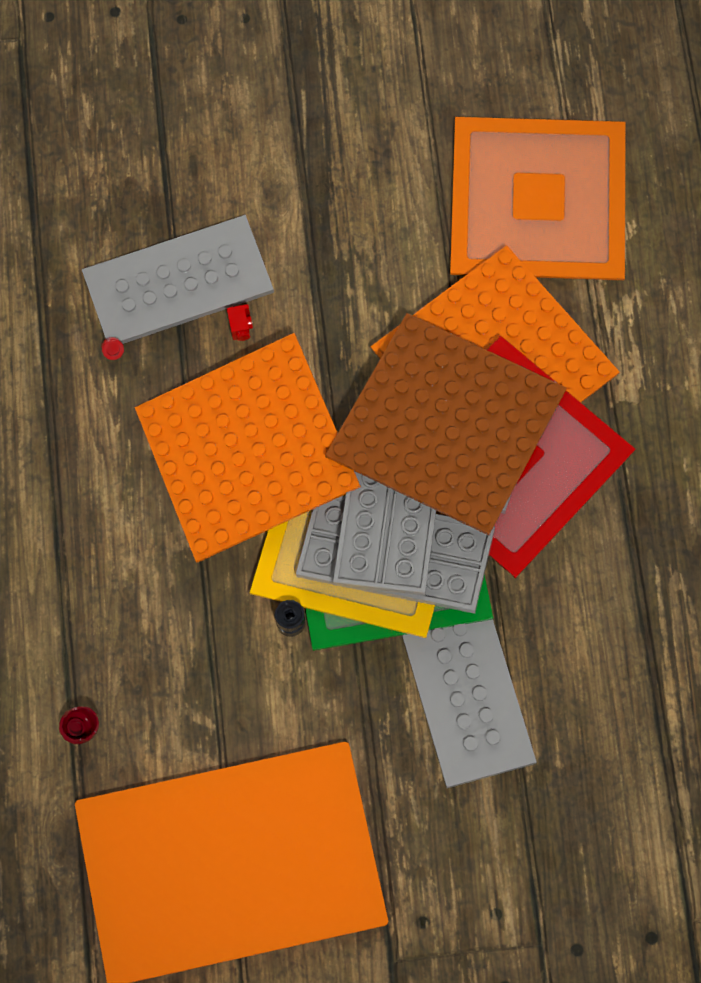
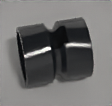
M294 600L283 601L275 610L276 625L281 634L293 637L303 631L306 622L303 607Z

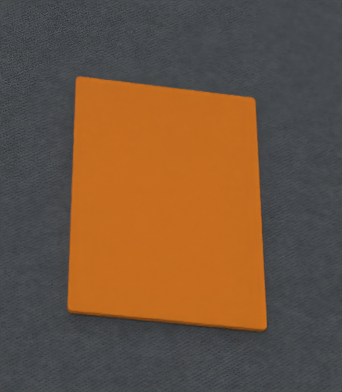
M347 742L108 793L75 802L107 983H133L379 928L388 924L387 912L351 750Z

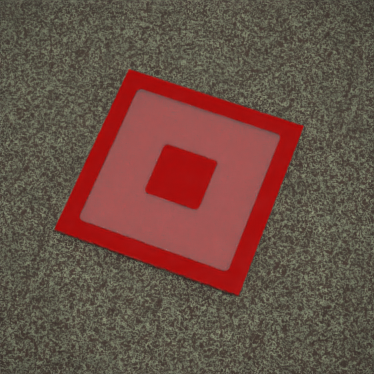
M502 336L487 349L489 352L554 381ZM565 391L512 492L505 514L501 513L495 524L489 556L515 579L636 450L567 391Z

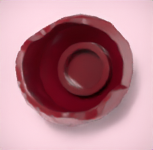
M83 706L74 707L66 711L59 723L60 734L66 741L72 744L89 742L94 738L99 729V719L95 711Z

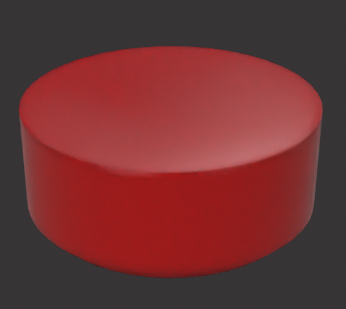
M109 337L103 341L101 349L107 359L117 360L123 355L124 346L120 339Z

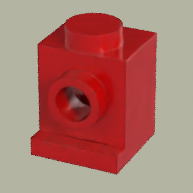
M249 305L227 308L233 340H248L250 338L249 329H253Z

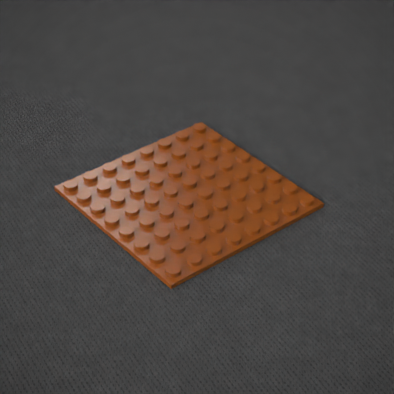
M406 313L325 457L489 536L567 387Z

